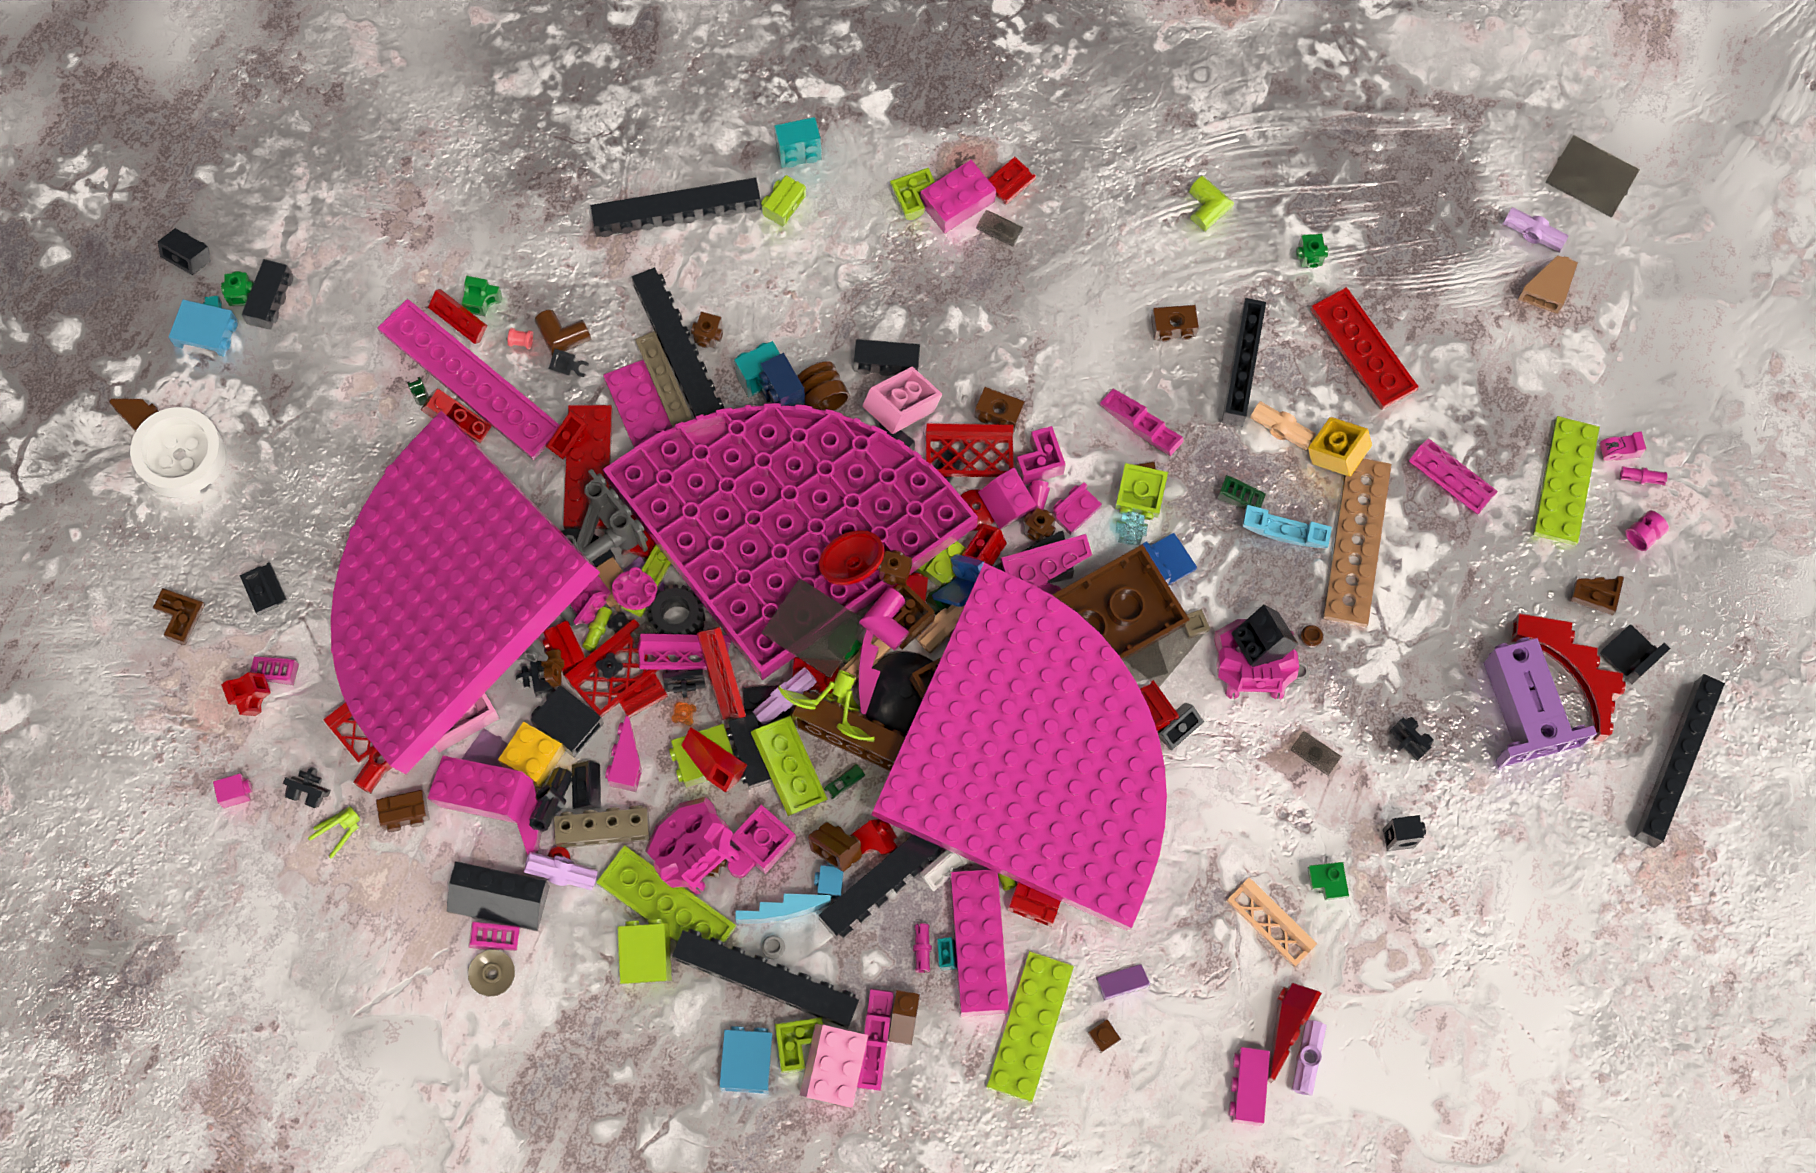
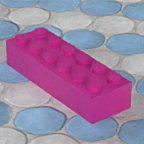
M993 870L951 872L950 884L960 1017L1008 1014L1009 1005L998 872Z

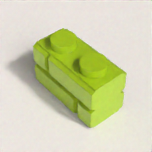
M787 175L782 180H777L773 186L772 194L770 196L766 195L761 203L763 215L780 226H785L807 195L805 185Z

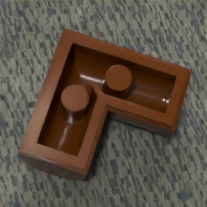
M553 310L542 311L535 317V323L552 356L554 349L566 352L591 341V336L583 320L562 328Z
M162 588L153 609L172 616L164 636L177 644L186 645L205 604L199 600Z

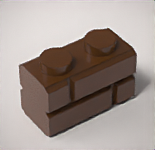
M423 790L376 799L379 823L382 829L387 830V832L399 831L401 826L406 825L419 827L424 825V821L430 820L427 799Z
M825 822L818 830L816 829L809 834L808 840L811 851L843 872L862 857L859 839L856 836L850 837L838 825L835 827L829 822Z

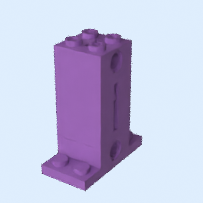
M1523 638L1516 641V644L1508 645V643H1503L1494 647L1493 652L1484 661V666L1512 743L1507 745V749L1501 751L1502 754L1496 759L1498 768L1583 747L1597 734L1594 726L1585 727V725H1579L1571 729L1538 638L1532 640Z

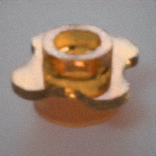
M677 702L674 706L675 714L672 716V721L675 724L680 722L685 723L686 726H691L694 723L693 715L697 711L696 706Z

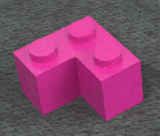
M1050 426L1032 431L1030 444L1033 452L1018 456L1016 462L1017 472L1024 485L1031 484L1033 480L1042 481L1064 475L1066 466L1053 427Z

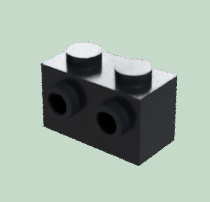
M174 228L157 241L160 257L191 275H194L210 263L208 246L177 228Z

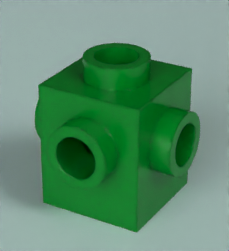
M1323 234L1301 235L1298 247L1296 248V257L1300 259L1301 267L1317 268L1323 265L1325 258L1328 257V247L1324 245Z
M235 271L224 274L221 291L228 305L245 306L254 282L249 279L246 272Z

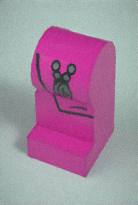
M1642 431L1635 432L1629 436L1607 438L1599 443L1604 461L1640 458L1646 450Z

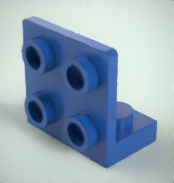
M1175 533L1170 534L1151 546L1147 541L1143 543L1168 586L1196 571V564Z
M956 554L950 559L953 564V572L957 578L935 592L932 597L934 600L962 607L965 606L984 561Z

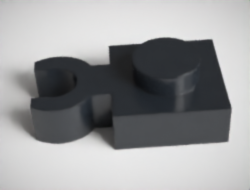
M554 349L548 369L570 376L571 370H573L578 376L585 377L586 374L581 373L579 367L581 365L589 366V363L583 360L575 362L576 355Z

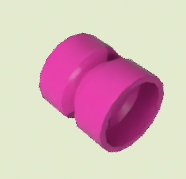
M1649 510L1639 518L1638 522L1632 524L1625 531V535L1636 549L1646 551L1656 540H1659L1669 531V526L1659 513Z

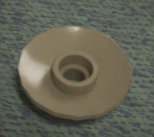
M486 950L478 954L471 961L468 969V980L471 987L478 994L487 997L498 996L506 992L515 978V966L511 958L498 950ZM496 971L497 976L493 979L489 978V973Z

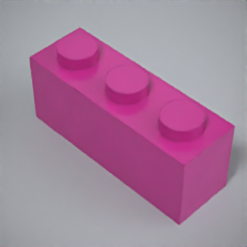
M1241 1047L1238 1053H1234L1233 1067L1236 1068V1077H1232L1231 1091L1234 1092V1101H1230L1229 1116H1232V1123L1262 1126L1264 1124L1270 1051Z

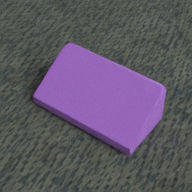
M1142 964L1097 977L1104 1001L1150 986Z

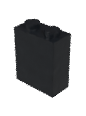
M562 686L549 692L546 702L532 712V718L530 719L535 728L562 743L565 751L574 758L604 724L602 717Z

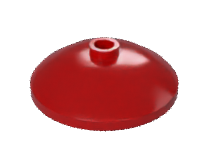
M858 530L845 533L830 542L823 550L819 559L820 572L828 582L836 585H851L861 582L871 576L880 566L885 553L884 545L876 534L869 531Z

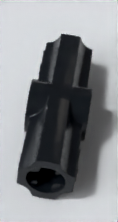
M555 768L547 784L537 792L535 798L538 802L529 818V826L532 829L541 832L547 831L555 814L565 806L566 799L564 795L572 781V773L568 769Z

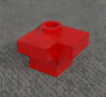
M247 672L237 679L226 680L221 684L227 703L236 705L239 715L257 716L262 712V701L271 694L265 675L262 673Z
M880 819L868 821L850 835L856 836L859 839L862 855L873 853L876 850L881 855L888 854L898 848L894 842L898 837L891 825Z

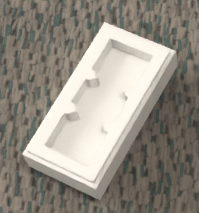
M946 850L926 867L920 875L929 889L934 892L950 878L951 872H957L968 861L966 858Z

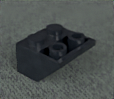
M1265 604L1231 633L1252 667L1283 659L1299 645L1280 613Z

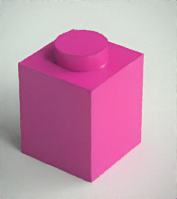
M241 774L213 781L217 802L221 807L228 808L251 801L249 794L252 792L249 779L246 780Z

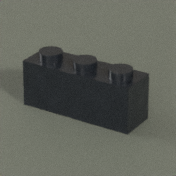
M263 259L241 314L246 324L271 330L273 324L277 322L279 308L286 299V290L293 282V274L288 265Z
M856 339L854 372L864 375L878 373L882 376L897 375L910 367L918 371L920 344Z
M752 713L745 717L728 721L729 728L725 730L729 742L734 741L736 749L732 750L733 755L747 764L741 776L743 785L748 784L749 789L773 782L751 734L753 730L759 728L755 714Z

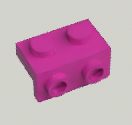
M598 575L571 602V607L578 614L573 621L575 625L592 622L596 618L595 614L607 603L606 599L611 592Z

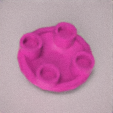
M633 567L630 571H625L618 575L612 584V593L616 602L624 608L639 610L650 606L655 600L657 585L651 576L642 572L640 568Z

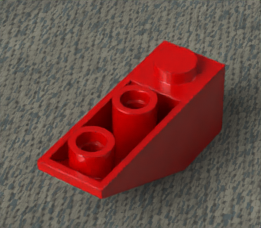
M438 388L430 394L420 409L431 418H434L442 411L472 440L478 443L483 441L492 427L488 422Z
M689 728L681 746L704 777L726 793L739 782L747 764L694 728Z

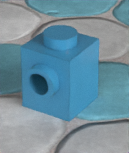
M826 863V866L821 865L820 872H815L814 886H818L817 894L831 895V899L837 900L842 895L844 872L830 863Z

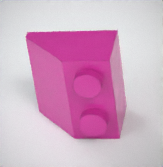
M1015 468L998 476L978 492L1000 530L1037 508L1036 503Z

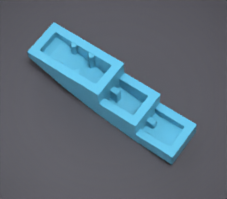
M784 894L783 903L760 902L759 911L736 910V924H763L806 915L831 905V895Z

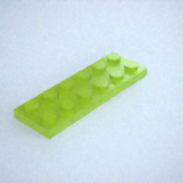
M1560 416L1556 417L1534 525V536L1573 546L1578 544L1600 426Z
M625 845L596 882L598 886L647 921L662 919V924H669L670 937L678 942L682 930L688 932L689 929H693L702 933V938L710 940L713 937L725 943L737 927L733 922L684 887H670L660 878L653 865Z
M1029 951L988 1081V1089L1030 1103L1033 1102L1072 975L1073 965Z

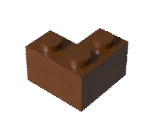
M899 584L895 588L904 597L905 604L897 612L898 616L893 620L909 631V635L899 645V648L902 650L934 621L935 611L907 584L906 586Z

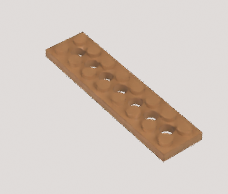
M1363 458L1350 477L1344 476L1323 619L1366 628L1368 626L1392 465L1390 463ZM1361 478H1370L1372 484L1364 485L1361 482ZM1358 497H1366L1369 500V504H1360ZM1361 516L1365 518L1366 524H1357L1355 517ZM1352 537H1361L1363 540V544H1354L1352 541ZM1356 556L1359 558L1360 564L1352 565L1349 562V557ZM1346 577H1354L1357 580V585H1349L1346 582ZM1351 597L1354 600V605H1345L1343 598Z

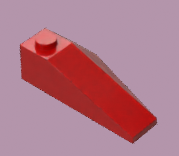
M1292 983L1288 988L1283 987L1277 998L1281 1002L1277 1008L1268 1069L1269 1083L1276 1079L1290 1053V1046L1292 1047L1295 1041H1297L1301 1032L1300 1027L1308 1021L1322 994L1321 992Z

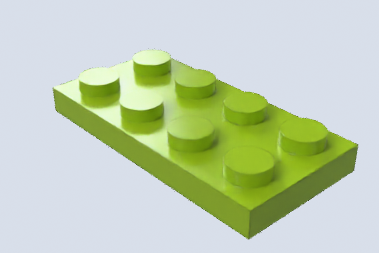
M791 716L751 732L788 816L828 800Z

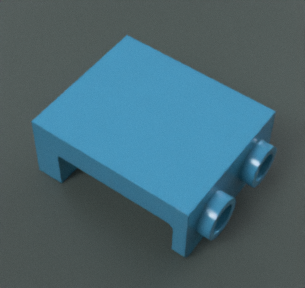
M182 300L168 338L175 347L183 348L184 344L215 351L219 356L224 357L225 352L230 348L231 336L237 329L238 321L231 310Z
M732 1026L730 1030H724L720 1090L769 1094L773 1034L768 1032L766 1028H754L753 1032L744 1031V1027Z

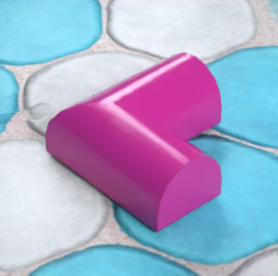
M888 587L859 621L860 625L894 651L909 635L907 629L892 619L905 604L904 597L895 589Z

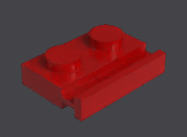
M1014 157L988 180L995 187L996 196L999 199L1001 198L1004 204L1007 205L1036 180V175L1032 174L1022 162Z
M643 672L633 678L639 679L643 675ZM654 673L624 700L620 701L619 704L625 714L631 718L667 698L668 695ZM626 682L613 688V693H622L626 688Z
M1154 680L1149 685L1140 688L1150 709L1157 731L1170 724L1175 718H1179L1178 713Z

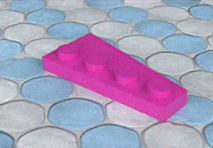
M1083 534L1002 557L1000 560L1004 572L1038 587L1092 556L1087 535Z

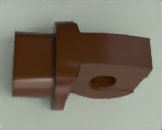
M561 650L545 652L548 656L547 661H541V666L544 667L545 680L552 687L561 686V669L564 668Z

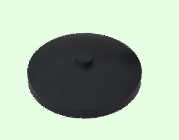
M913 652L894 653L880 659L872 667V669L880 671L865 715L866 718L871 722L872 720L879 721L885 725L884 728L890 731L898 730L907 736L922 702L910 681L911 674L933 662V660Z

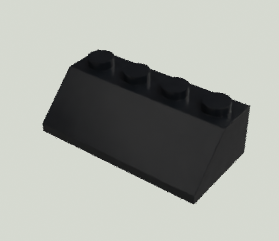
M455 861L449 882L447 912L538 932L550 886L546 880Z

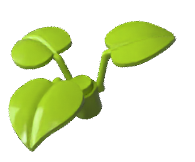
M839 670L835 681H830L829 686L815 700H811L800 693L784 690L780 685L778 686L780 693L789 702L802 708L815 709V705L824 697L829 701L840 703L844 707L842 724H838L837 728L845 735L854 739L874 742V737H870L861 729L851 726L847 722L848 709L860 710V706L855 702L851 691L856 679L851 673ZM831 689H833V694H827Z

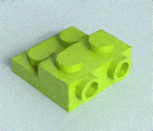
M1125 463L1115 509H1119L1120 514L1131 516L1132 512L1141 514L1140 517L1145 520H1153L1154 517L1158 518L1168 472Z
M956 541L918 568L917 571L928 577L938 587L944 582L948 584L955 576V573L952 572L953 564L950 558L956 554L962 555L966 548Z

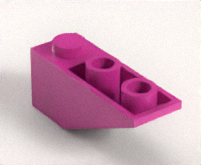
M625 716L624 723L620 722L617 735L620 738L618 744L613 746L611 757H614L612 766L608 765L605 778L608 779L610 787L637 792L642 767L630 718Z

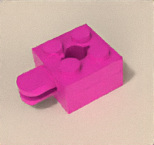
M760 805L732 835L731 845L739 851L740 857L738 860L732 857L735 863L728 862L730 874L735 878L741 879L756 866L766 875L796 842V834L763 805Z

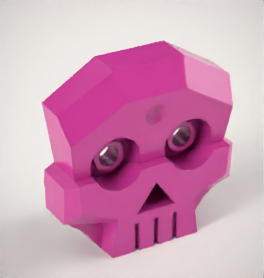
M1237 619L1215 631L1214 642L1218 651V678L1227 683L1225 694L1228 698L1232 699V695L1235 693L1234 699L1239 697L1240 692H1270L1271 697L1277 699L1278 693H1280L1279 699L1284 697L1285 688L1297 679L1299 660L1295 649L1283 659L1252 667L1231 634L1246 619Z
M706 797L679 803L656 824L645 850L654 860V868L665 883L672 888L687 887L694 894L701 893L696 887L701 891L705 889V883L702 879L724 859L729 863H735L731 856L736 860L740 857L739 851L730 845L732 831L726 822L717 815L713 803Z

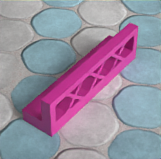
M1429 438L1420 445L1409 460L1410 463L1476 514H1479L1498 492Z
M640 634L637 647L639 669L707 670L697 635ZM723 635L728 652L731 640L727 635ZM644 654L653 655L657 658V660L654 662H645ZM668 655H675L680 660L670 662L666 657ZM697 655L702 660L700 662H692L689 657Z

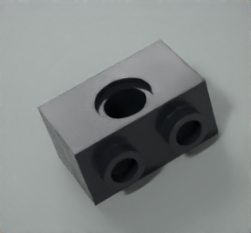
M1420 815L1392 818L1383 828L1387 852L1415 848L1424 839L1426 826L1423 821L1421 822Z

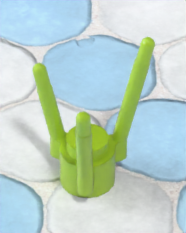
M348 806L338 814L314 826L313 829L316 832L310 835L308 840H313L338 823L344 830L349 828L329 855V858L332 859L351 834L359 828L356 823L361 819Z

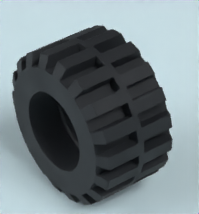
M673 584V588H669L668 585L665 586L664 591H657L655 600L647 607L649 624L654 634L697 635L700 632L699 630L704 628L705 614L703 604L692 589L688 591L687 586L682 585V588H679L678 584ZM672 607H683L689 611L688 617L678 624H671L663 619L665 613Z

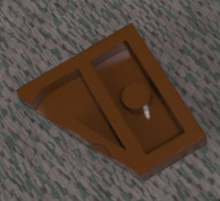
M1617 576L1615 579L1606 580L1604 577L1577 579L1574 583L1570 601L1613 616L1617 610L1624 577Z

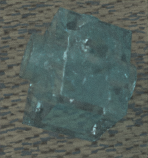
M1137 512L1122 514L1121 520L1116 522L1115 533H1119L1118 543L1140 545L1142 537L1147 536L1148 524L1144 523L1145 515H1140Z

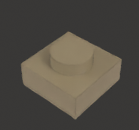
M1202 609L1187 614L1190 621L1184 626V629L1189 639L1210 631Z

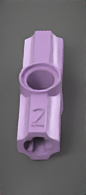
M1514 207L1511 208L1503 223L1522 233L1526 241L1533 244L1540 242L1559 253L1569 235L1549 226V222L1544 217L1537 215L1532 217Z
M804 667L787 683L785 681L780 686L784 690L803 694L804 691L807 692L813 687L817 680ZM778 688L753 711L757 719L764 726L768 725L781 712H785L794 705L780 693Z
M529 852L524 867L525 873L547 878L553 884L561 886L570 884L592 890L598 872L597 869L575 864L572 860L565 857L555 856L552 858L535 852Z
M1314 1020L1305 1022L1300 1050L1296 1057L1297 1065L1291 1091L1298 1094L1313 1095L1318 1066L1322 1059L1321 1051L1327 1026L1322 1022ZM1305 1052H1310L1314 1056V1063L1305 1061Z

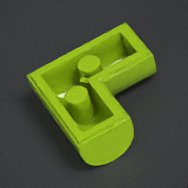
M929 167L890 181L892 190L907 220H915L925 212V207L919 194H921L922 190L935 183Z
M1204 176L1199 177L1189 190V193L1202 204L1190 216V219L1204 232L1234 206V202Z
M822 1017L775 1024L781 1073H794L805 1070L802 1045L811 1044L815 1024L823 1025Z

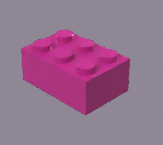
M970 160L922 190L920 199L926 212L945 234L994 203L996 189L976 164Z

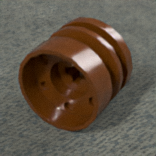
M832 362L816 363L797 375L804 387L805 405L811 406L812 409L836 411L846 404L850 398V394L844 382L840 380V374L836 371V367Z

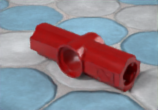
M376 748L370 752L369 760L353 782L360 789L370 794L384 774L393 768L386 760L381 764L377 763V759L382 755Z

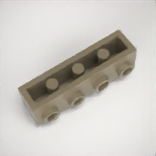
M640 805L631 806L628 810L608 808L606 812L585 810L583 814L574 815L573 812L560 813V816H554L555 844L557 847L573 848L650 840L649 812L647 808H643Z

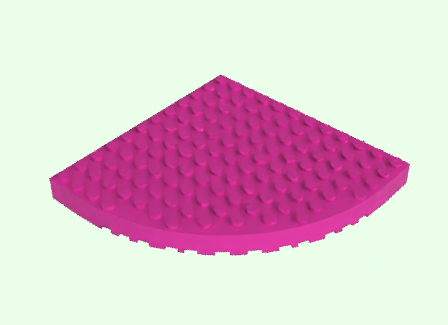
M779 403L764 404V406L745 405L742 408L732 409L731 407L716 410V413L706 416L699 415L696 416V419L685 423H678L672 429L661 431L603 469L606 481L629 508L634 517L639 520L648 535L693 590L694 594L700 599L701 603L761 680L767 678L877 599L888 587L892 588L895 586L883 582L880 579L879 570H876L865 580L851 585H836L828 582L820 572L819 559L823 550L834 539L852 531L864 530L872 532L881 539L885 552L900 551L905 556L912 558L911 574L977 527L978 516L953 486L932 464L926 462L918 452L904 445V442L899 439L896 440L888 435L886 431L876 426H870L861 422L858 418L852 419L836 411L812 409L811 406L806 405L781 406Z
M442 411L408 444L394 462L386 467L385 474L374 487L354 526L349 531L350 535L339 564L331 610V653L333 654L335 672L342 695L353 718L387 763L406 775L600 573L482 449Z
M984 563L871 815L1128 931L1134 925L1150 886L1160 856L1166 821L1167 789L1165 764L1159 736L1150 709L1136 680L1120 656L1083 617L1053 595Z

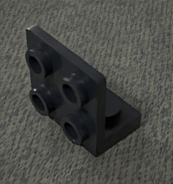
M1630 624L1602 649L1600 654L1619 673H1623V677L1630 684H1633L1671 648L1665 642L1659 647L1653 646Z

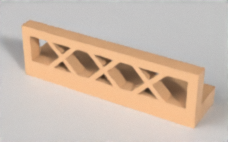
M1250 877L1227 899V902L1293 967L1317 945ZM1244 892L1250 898V907H1241L1235 899ZM1254 911H1263L1267 915V923H1257L1254 920ZM1271 927L1280 928L1284 932V940H1275L1271 936ZM1288 944H1297L1303 950L1296 960L1288 953Z

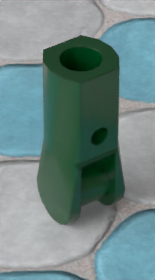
M417 377L418 380L411 383L408 381L407 384L417 405L422 406L429 395L420 377Z
M855 764L829 783L824 790L826 792L829 791L832 795L831 799L834 801L865 777V773L858 764ZM839 782L844 786L840 790L836 787Z

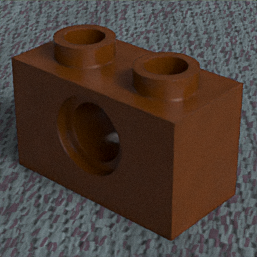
M1196 305L1153 308L1151 322L1154 340L1163 342L1179 338L1189 340L1197 336L1199 325ZM1171 323H1177L1179 326H1173Z
M984 387L975 408L974 417L985 424L1013 425V431L1015 432L1024 411L1025 401ZM995 409H1001V410H1003L1004 412L1001 413V414H998V413L994 412V410H995Z

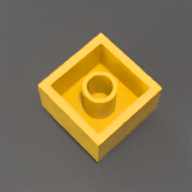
M1329 417L1308 447L1313 465L1350 477L1371 448L1372 443L1367 428Z
M523 721L498 760L503 768L525 773L534 780V786L541 789L565 753V749L562 743Z

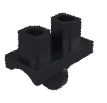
M530 661L531 672H528V666H522V673L516 675V681L523 683L524 689L531 688L530 682L533 681L536 699L543 698L542 693H548L554 687L545 678H540V672H544L541 661Z
M703 669L681 672L679 670H666V673H662L665 691L682 693L683 699L688 698V692L706 688Z
M1403 717L1390 730L1395 736L1396 741L1400 744L1396 747V750L1400 752L1402 749H1405L1409 755L1411 754L1418 761L1432 748L1431 745L1434 739L1429 734L1425 733L1421 736L1416 731L1419 726L1413 717L1408 719Z
M313 767L309 768L307 772L300 770L298 777H285L283 784L287 785L285 798L298 801L303 791L308 793L304 804L312 808H318L323 798L329 796L331 790L314 784H321L322 778L316 776L317 769Z

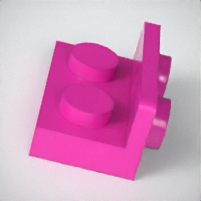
M1085 482L1080 486H1074L1068 493L1069 496L1065 500L1060 499L1053 507L1055 521L1070 535L1102 507V503L1087 490Z

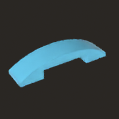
M1250 505L1246 506L1243 527L1252 532L1299 546L1329 547L1331 526L1312 521L1306 524L1268 514L1269 510Z

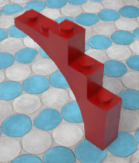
M1518 614L1513 620L1511 641L1516 642L1523 638H1529V640L1538 638L1542 652L1558 662L1574 678L1583 691L1590 707L1593 725L1597 733L1594 736V741L1604 742L1613 733L1614 723L1611 722V714L1615 710V700L1625 692L1626 682L1623 681V673L1598 669L1600 656L1597 655V647L1573 644L1575 638V631L1572 630L1573 622Z

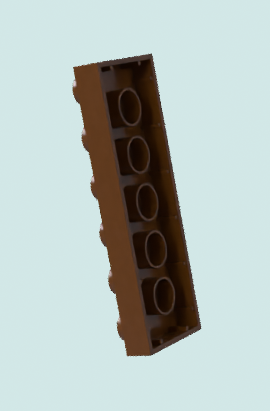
M1143 544L1052 594L1093 626L1116 651L1122 661L1181 629L1190 621ZM942 657L911 674L910 681L922 700Z

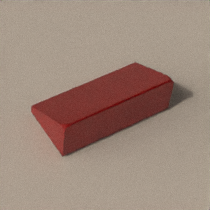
M570 411L546 447L561 459H564L588 423L578 414Z

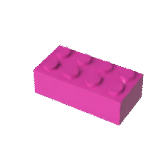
M442 756L427 799L441 808L519 824L534 780L522 771Z

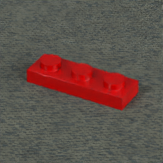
M435 290L428 308L472 343H480L488 325L443 290Z

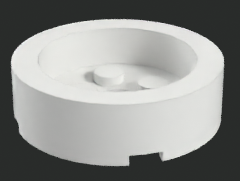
M173 407L154 413L138 427L131 442L130 456L134 469L149 488L166 497L184 498L200 493L201 489L216 481L225 464L226 448L221 435L204 414L190 408ZM182 450L186 452L184 459L176 460L175 456L179 452H182Z

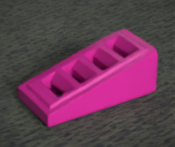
M267 657L253 658L250 672L256 673L260 663L263 664L261 673L265 675L267 682L294 686L299 666L296 660ZM267 665H271L269 675L265 674ZM279 666L277 675H274L275 667ZM287 667L285 676H282L283 668Z
M472 922L468 948L517 951L520 927ZM478 931H483L481 941H477ZM488 931H492L491 942H487ZM497 932H502L501 943H496ZM507 932H511L510 944H506Z

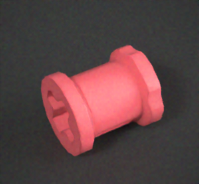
M510 328L507 340L508 346H523L530 350L533 343V331L523 332Z

